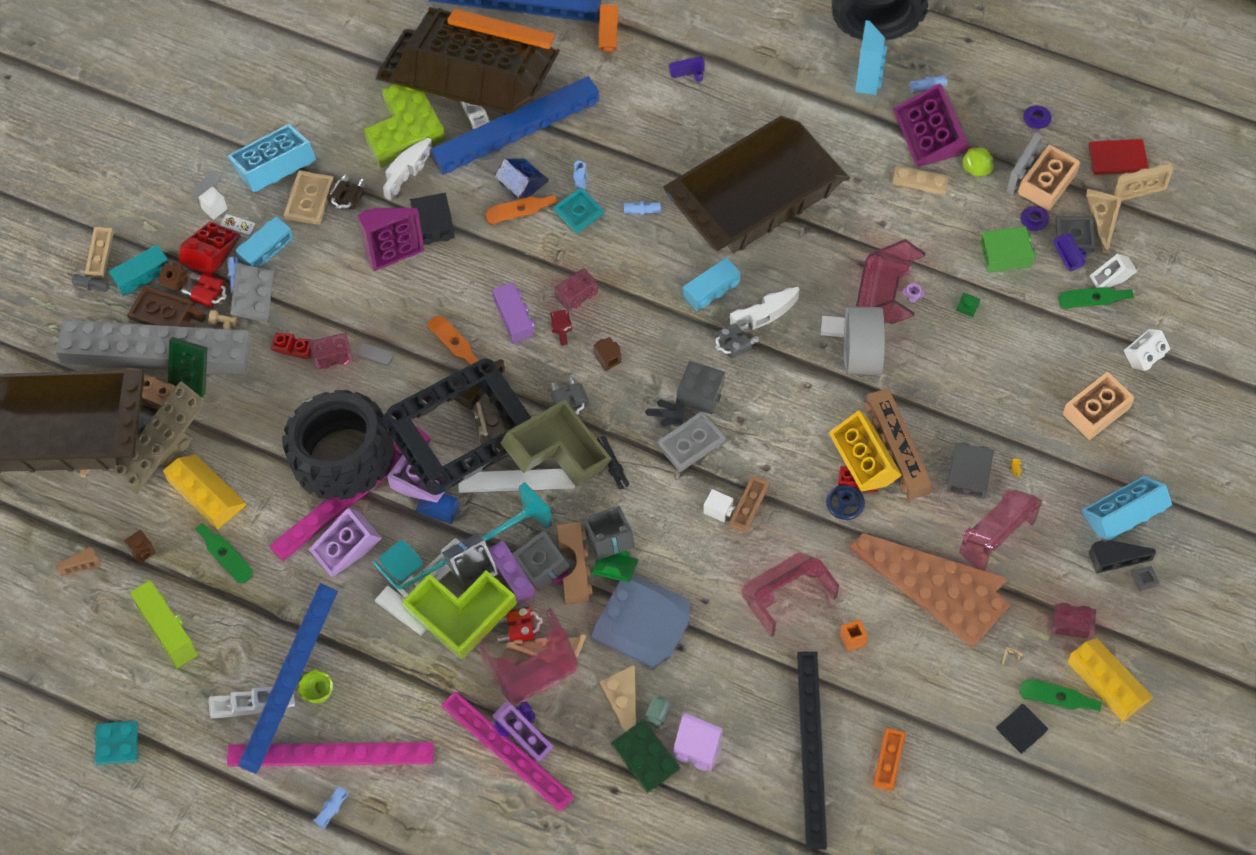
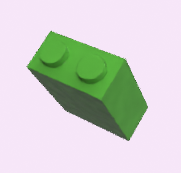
M1026 226L982 232L980 243L988 272L1032 266L1036 253L1035 249L1031 248L1032 238L1031 234L1027 232Z

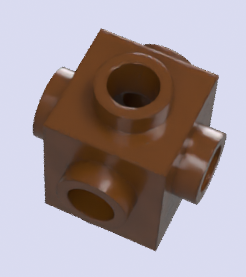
M172 262V265L165 263L164 267L160 270L158 284L181 292V289L188 281V270L182 269L183 265Z

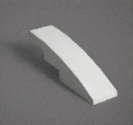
M272 687L252 688V691L231 692L228 696H210L208 699L210 719L261 713ZM294 693L287 708L295 706Z

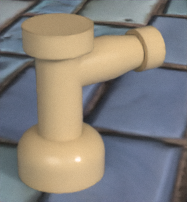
M211 310L208 324L224 323L223 329L230 330L231 326L236 327L237 316L219 315L218 311Z

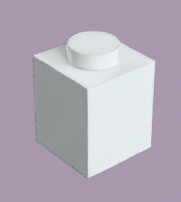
M213 187L198 197L202 210L213 220L227 210L224 197Z
M712 489L704 503L703 513L725 522L726 518L731 517L734 512L733 498Z

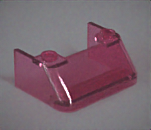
M904 239L869 254L864 263L856 307H882L884 323L895 324L915 315L913 311L895 300L899 278L910 273L912 261L925 257L926 253Z
M1016 489L1008 490L1003 495L1002 501L973 528L969 527L963 533L964 539L959 553L977 569L985 571L990 554L1025 521L1031 525L1035 524L1042 504V500L1037 496Z
M803 552L796 553L743 586V599L770 637L775 635L776 622L766 608L774 602L773 592L804 573L812 578L817 577L833 600L837 598L839 584L820 559Z
M551 608L547 609L548 623L552 628L547 633V642L550 647L515 666L508 657H500L493 661L484 645L480 646L481 659L504 697L511 704L523 702L573 674L578 668V660L568 636Z

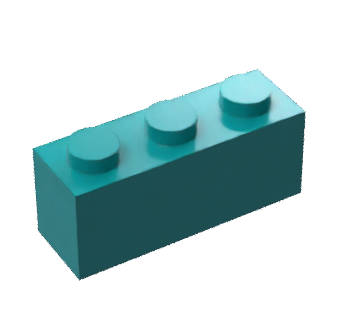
M155 245L109 270V274L121 295L124 296L159 277L161 268L164 267L165 263L169 264V261L160 247Z

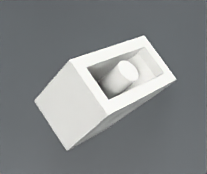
M1116 254L1092 273L1090 278L1096 288H1110L1125 282L1137 270L1128 256Z

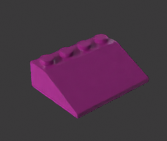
M941 83L893 108L917 167L956 157L971 148L949 94Z
M373 208L357 215L365 255L373 271L425 251L417 208Z

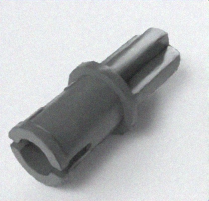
M74 274L72 277V285L84 287L89 291L92 289L101 292L109 290L108 282L95 279L93 276L85 277Z

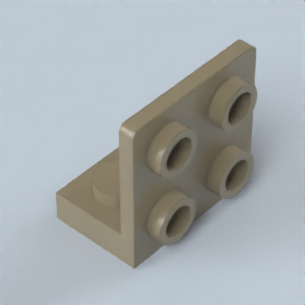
M476 402L477 409L473 411L476 428L479 432L480 444L482 445L505 433V429L499 412L483 415L480 402Z

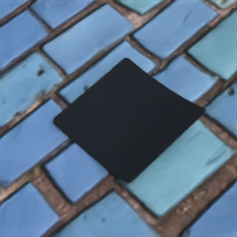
M1023 703L996 727L1021 754L1048 731V727Z

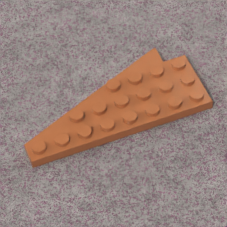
M862 533L850 546V550L971 648L979 642L1011 606L1008 601L996 593L1006 583L1007 579L1005 577Z

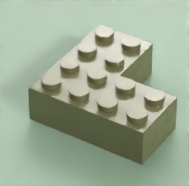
M566 400L507 431L501 441V445L523 473L553 457L575 486L603 471L612 459Z

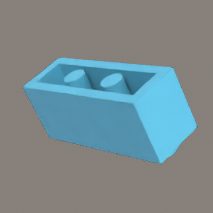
M277 216L267 221L264 227L254 232L251 238L245 243H241L235 250L238 260L244 265L261 267L293 239L291 228Z
M726 257L684 285L683 297L696 311L705 308L712 300L722 297L730 288H735L740 282L741 272Z

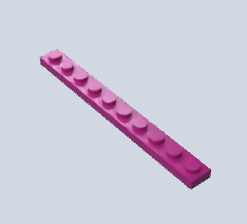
M417 426L416 428L426 443H430V437ZM396 443L393 445L394 456L389 471L381 481H376L375 486L389 475L403 455ZM369 491L364 494L361 492L357 493L354 498L339 500L338 497H333L332 500L326 499L270 544V549L283 562Z
M434 743L271 744L261 766L433 764ZM247 744L228 745V767H238L237 765Z

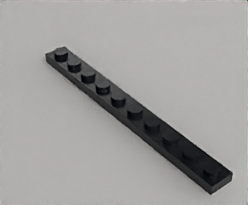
M818 651L797 652L806 850H827Z

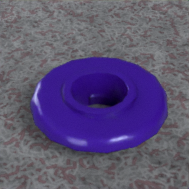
M1034 105L1025 110L1023 118L1029 127L1043 129L1050 124L1052 116L1047 108ZM1039 114L1042 118H1035L1033 115Z
M1038 206L1025 208L1020 217L1022 224L1032 231L1046 228L1050 219L1045 209ZM1036 215V216H1038L1040 219H1039V220H1033L1030 216Z

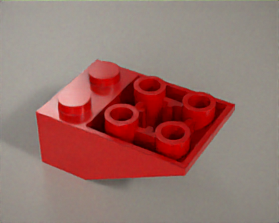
M209 221L180 245L179 264L212 276L221 268L241 237V234Z

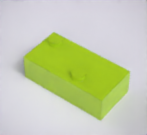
M151 580L129 592L137 609L177 669L198 656L190 638L182 628V625H184L182 619L178 614L174 616L166 604L168 601L162 592H158Z

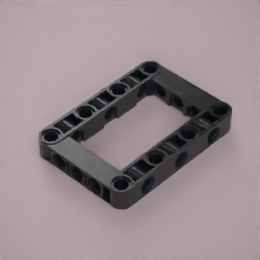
M481 359L392 405L382 418L383 426L422 481L426 490L433 495L443 493L510 456L501 445V441L507 431L442 466L412 422V419L420 418L434 411L439 405L455 400L475 386L483 388L490 398V403L494 404L500 413L501 419L505 420L510 430L531 419V416L495 363L490 359Z

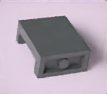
M964 442L955 443L946 492L985 499L994 450L985 446H972Z

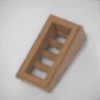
M88 547L57 563L55 566L60 575L63 576L101 566L92 547Z

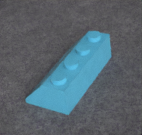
M867 20L863 34L855 92L876 95L877 88L881 89L887 46L884 45L885 37Z
M1143 476L1082 509L1081 513L1098 536L1106 540H1113L1124 531H1129L1135 525L1148 521L1155 514L1164 512L1166 508L1172 506V502L1165 484Z

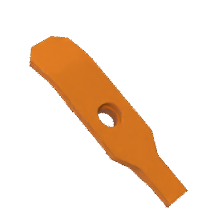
M555 195L544 198L527 197L493 206L487 209L485 216L487 222L494 225L504 220L535 214L544 207L557 204V199ZM520 207L524 208L523 211H519L518 209Z
M435 316L428 321V329L456 357L464 359L470 365L479 361L472 353L469 342L443 316ZM457 341L459 344L452 345V342Z

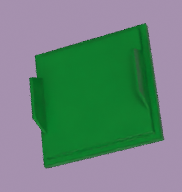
M627 550L600 560L597 558L591 574L630 583L639 559L629 557Z

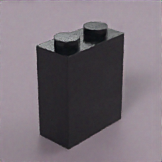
M446 192L410 199L411 208H417L424 245L455 239Z

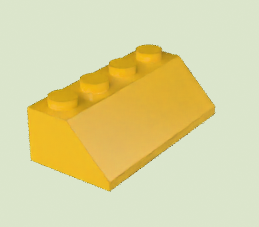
M860 410L828 432L861 491L887 487L902 476L871 420Z
M196 454L177 458L163 470L167 481L217 530L247 505Z
M1098 638L1085 642L1071 653L1067 663L1122 722L1153 698Z

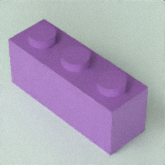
M513 282L492 289L493 300L512 344L533 337L535 324L533 319L527 315L529 311L526 303L522 304L520 289H516Z
M501 541L490 547L489 552L499 571L497 575L504 586L515 595L517 606L534 597L533 585L505 542Z
M506 701L492 716L535 760L540 762L553 748L536 728L509 702Z

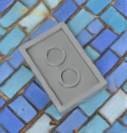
M1035 133L1012 170L1007 193L1013 195L1016 189L1019 190L1024 176L1032 168L1031 165L1035 164L1040 157L1038 153L1043 146L1041 143L1042 135Z
M237 263L230 315L267 322L274 271Z
M701 411L658 440L657 446L677 470L682 472L724 443L726 437Z

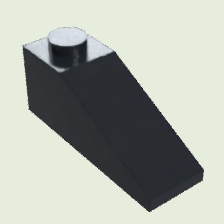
M1103 540L1093 543L1089 551L1096 574L1153 561L1156 550L1153 548L1112 540L1106 542Z

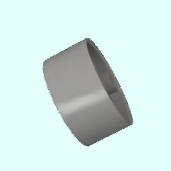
M846 307L844 322V363L846 375H882L885 342L882 307Z

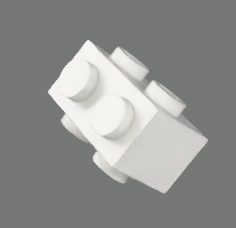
M1148 329L1129 345L1124 352L1132 369L1145 371L1150 369L1152 364L1158 359L1163 358L1165 353L1170 350V346L1162 330Z

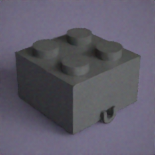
M689 361L677 389L676 403L712 414L716 403L721 399L720 393L724 386L725 371Z

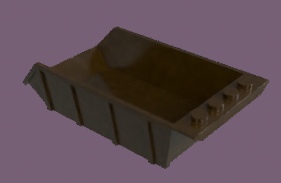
M429 7L416 30L408 28L403 30L380 66L376 76V80L512 114L535 98L560 50H554L552 47L546 49L448 24V18L452 12L445 11L442 8Z
M779 116L666 184L663 188L671 201L714 250L719 251L728 246L734 254L740 249H745L748 244L766 233L773 232L774 228L795 215L802 214L803 210L821 199L828 198L834 189L843 181H849L850 177L800 121Z
M144 370L0 373V473L7 471H29L30 473H35V471L67 470L73 472L74 470L102 469L103 471L118 469L119 457H132L135 452L144 387Z

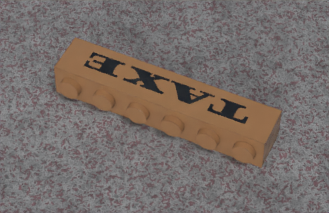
M886 388L867 394V399L864 403L867 413L871 414L873 426L878 430L881 440L902 475L899 477L902 493L906 494L908 500L930 494L932 483L890 389Z

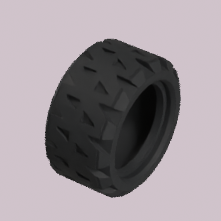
M831 0L832 15L838 28L845 34H850L851 37L863 40L866 20L876 27L885 37V40L902 37L904 34L916 29L919 26V22H923L929 6L928 0Z
M334 390V393L324 392L313 396L311 401L303 402L295 409L294 417H289L284 427L286 435L282 436V445L295 479L299 481L300 486L308 493L312 494L315 492L317 497L332 500L333 497H338L339 500L354 498L357 493L361 492L364 494L374 488L376 481H381L387 474L390 464L393 462V439L382 424L384 416L382 410L368 396L359 392L353 394L349 390ZM353 429L366 434L361 446L345 458L324 461L311 456L317 443L332 432Z

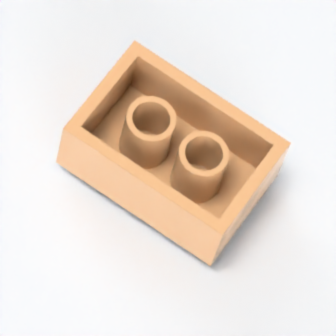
M1049 144L1021 181L1018 194L1050 211L1077 175L1080 161Z
M1107 371L1070 400L1065 406L1063 415L1090 441L1128 411L1135 397Z

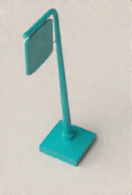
M524 482L519 486L521 504L524 506L522 512L481 536V538L486 542L525 518L532 516L545 529H548L552 525L550 507ZM403 540L397 542L379 557L382 565H379L375 560L372 562L387 580L398 589L410 586L447 564L444 559L424 572L420 568L423 566L421 558ZM382 566H384L385 569L393 576L392 578L386 573ZM418 569L423 572L403 585H398L393 580L395 578L402 582Z

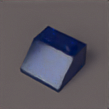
M525 158L504 159L494 176L499 180L500 185L508 188L511 194L519 199L530 197L549 181L545 175Z

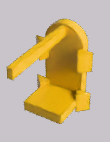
M1012 459L1010 461L1012 469L1010 470L1013 476L1018 477L1022 472L1020 468L1021 461L1020 459Z

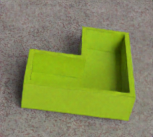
M395 84L382 89L384 102L392 117L364 128L366 142L380 168L392 163L405 150L424 139H431L432 146L446 141L444 128L424 92Z
M485 571L459 598L429 574L402 601L406 612L458 658L463 660L517 604V600L510 590L488 571Z

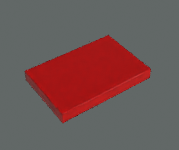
M1143 139L1089 142L1094 175L1134 173L1141 169H1149Z

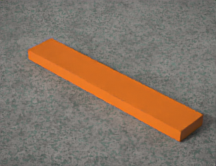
M454 9L448 18V24L546 49H550L555 40V34L457 9Z

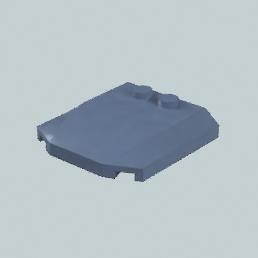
M633 574L630 583L620 581L594 627L591 640L649 668L655 669L659 663L672 657L689 625V600Z

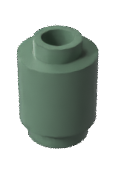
M661 696L652 699L645 715V721L648 725L654 728H660L661 725H664L671 709L669 700Z

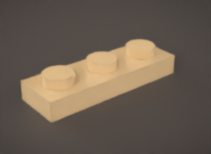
M896 165L892 184L946 195L949 176Z
M94 227L85 277L105 278L114 233L112 228Z

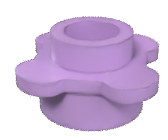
M911 283L907 288L903 289L902 294L909 298V302L915 303L918 298L924 297L925 292L917 283Z

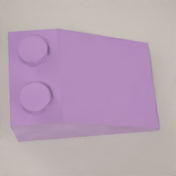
M404 455L401 456L387 476L390 488L405 496L437 503L443 493L433 495L426 490V487Z
M347 508L309 550L327 573L334 577L369 553L382 538L360 511Z
M684 713L675 741L673 755L681 762L686 763L688 761L695 764V767L705 771L707 769L711 771L721 750L722 728Z

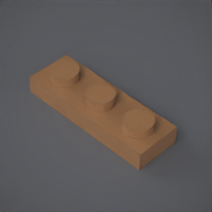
M753 475L751 476L729 522V527L747 534L770 486V482Z

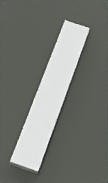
M563 469L528 470L525 473L522 470L479 472L459 483V493L519 491V486L524 482L532 490L575 489V485Z

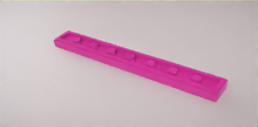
M456 691L441 705L448 714L559 812L572 801L574 795L512 740L508 737L500 736L494 725Z

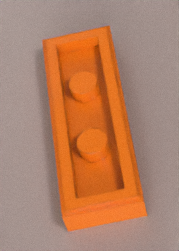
M891 728L885 729L872 787L893 792L906 732Z

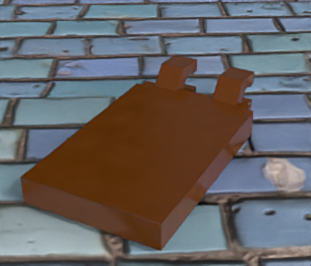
M147 286L143 287L127 314L130 320L145 325L194 328L195 325L188 322L190 317L200 322H203L206 318V315L203 314L204 310L196 307L193 301Z

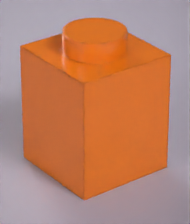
M860 619L841 626L840 637L847 652L866 646L868 635Z

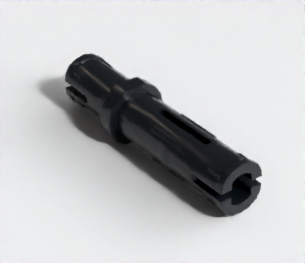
M601 436L603 444L599 438H597V441L612 458L607 465L608 471L613 476L618 489H624L622 482L626 487L630 484L624 474V469L611 449L607 437Z

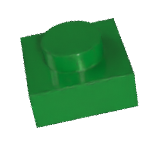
M963 292L956 311L974 317L981 299Z

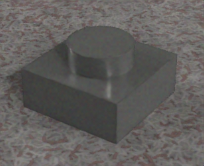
M1152 566L1133 571L1132 573L1140 592L1156 587L1160 583Z

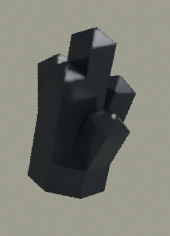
M660 399L657 401L658 406L666 409L647 408L645 411L647 416L667 417L662 419V426L683 424L684 404H675Z

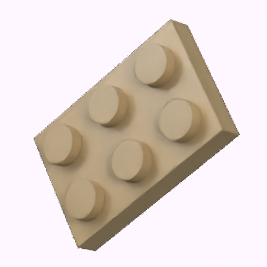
M1170 163L1166 165L1160 164L1150 169H1141L1134 173H1125L1119 176L1113 195L1122 197L1123 201L1166 190L1174 169Z
M298 171L284 213V219L320 225L328 202L327 195L333 186L334 177Z

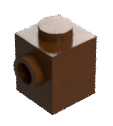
M610 337L600 339L594 344V355L605 371L621 363V349L618 343L613 342Z
M141 529L124 540L128 550L139 564L156 553L152 543Z

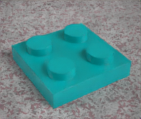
M582 187L553 207V211L575 234H578L605 215L604 210Z
M137 721L96 724V765L138 762Z

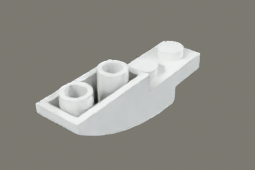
M427 138L414 144L399 155L385 171L387 182L383 187L384 198L392 200L394 195L399 193L401 184L408 179L409 174L415 176L418 171L422 170L425 160L432 155L431 139Z
M790 287L778 293H769L763 297V304H755L747 309L735 310L733 313H730V325L734 323L741 325L746 322L751 325L753 330L776 320L796 303L799 298V287Z

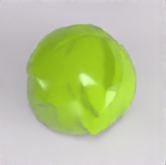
M982 147L968 149L963 157L964 170L977 177H985L991 174L995 167L993 157L987 149Z
M313 669L302 675L298 681L297 691L304 701L320 704L331 696L334 683L328 673Z

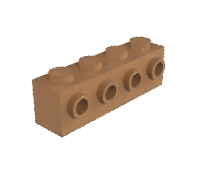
M129 367L126 368V370H137ZM144 374L141 404L158 411L175 389V386L170 383L165 384L155 376L149 377Z

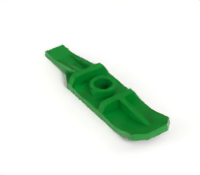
M1109 287L1065 291L1059 295L1058 299L1060 307L1066 310L1075 307L1110 305L1115 301L1133 299L1134 294L1132 289L1114 290ZM1097 296L1099 300H1095L1092 297Z
M203 523L195 528L205 540L207 550L237 583L244 584L252 578L253 570L222 536L213 534ZM222 551L227 552L225 556H220Z
M1030 679L1021 683L1019 693L1023 699L1040 701L1071 710L1084 708L1101 711L1102 701L1086 698L1077 690ZM1057 695H1062L1064 700H1058Z

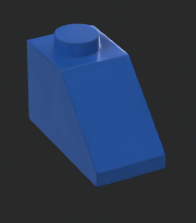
M443 493L437 503L421 499L416 512L452 524L459 510L458 498Z

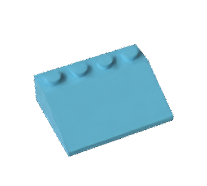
M291 124L227 155L233 167L253 193L261 191L265 186L276 183L284 176L291 175L296 170L309 166L313 161L317 160L310 142Z

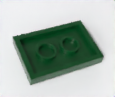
M172 337L169 340L168 383L176 387L182 381L199 396L203 397L206 390L208 347Z
M644 719L610 743L647 794L681 768Z

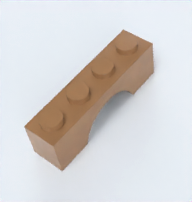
M580 522L557 525L559 550L570 554L576 561L574 571L563 578L565 604L589 602V595H592V584L587 583V577L590 576V567L585 565V559H588L587 547H583V541H586L585 529H581Z

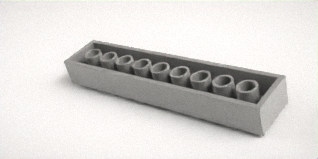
M63 320L56 354L61 364L168 370L169 340L175 337L208 347L206 372L247 375L252 338L250 332L245 330Z

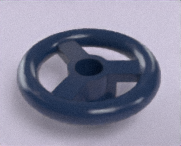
M838 485L828 493L826 505L834 517L841 520H851L862 513L865 507V499L861 491L856 487ZM835 494L838 495L840 503L837 510L832 505V498ZM858 506L855 512L842 514L845 508Z

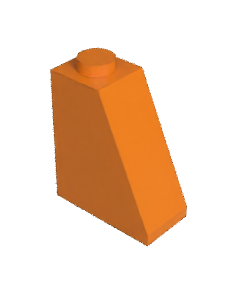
M600 4L599 50H602L604 53L617 51L618 5Z

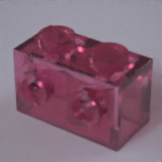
M583 268L554 287L555 297L566 310L570 311L573 308H578L587 299H592L598 293V283Z
M347 333L309 341L316 369H326L333 365L346 364L353 361Z
M1068 603L1056 604L1053 610L1051 633L1092 639L1095 632L1096 609H1091L1089 606H1071Z

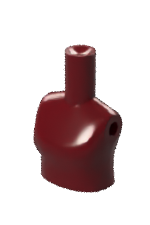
M569 310L551 312L552 333L559 334L561 346L568 345L566 333L572 331Z

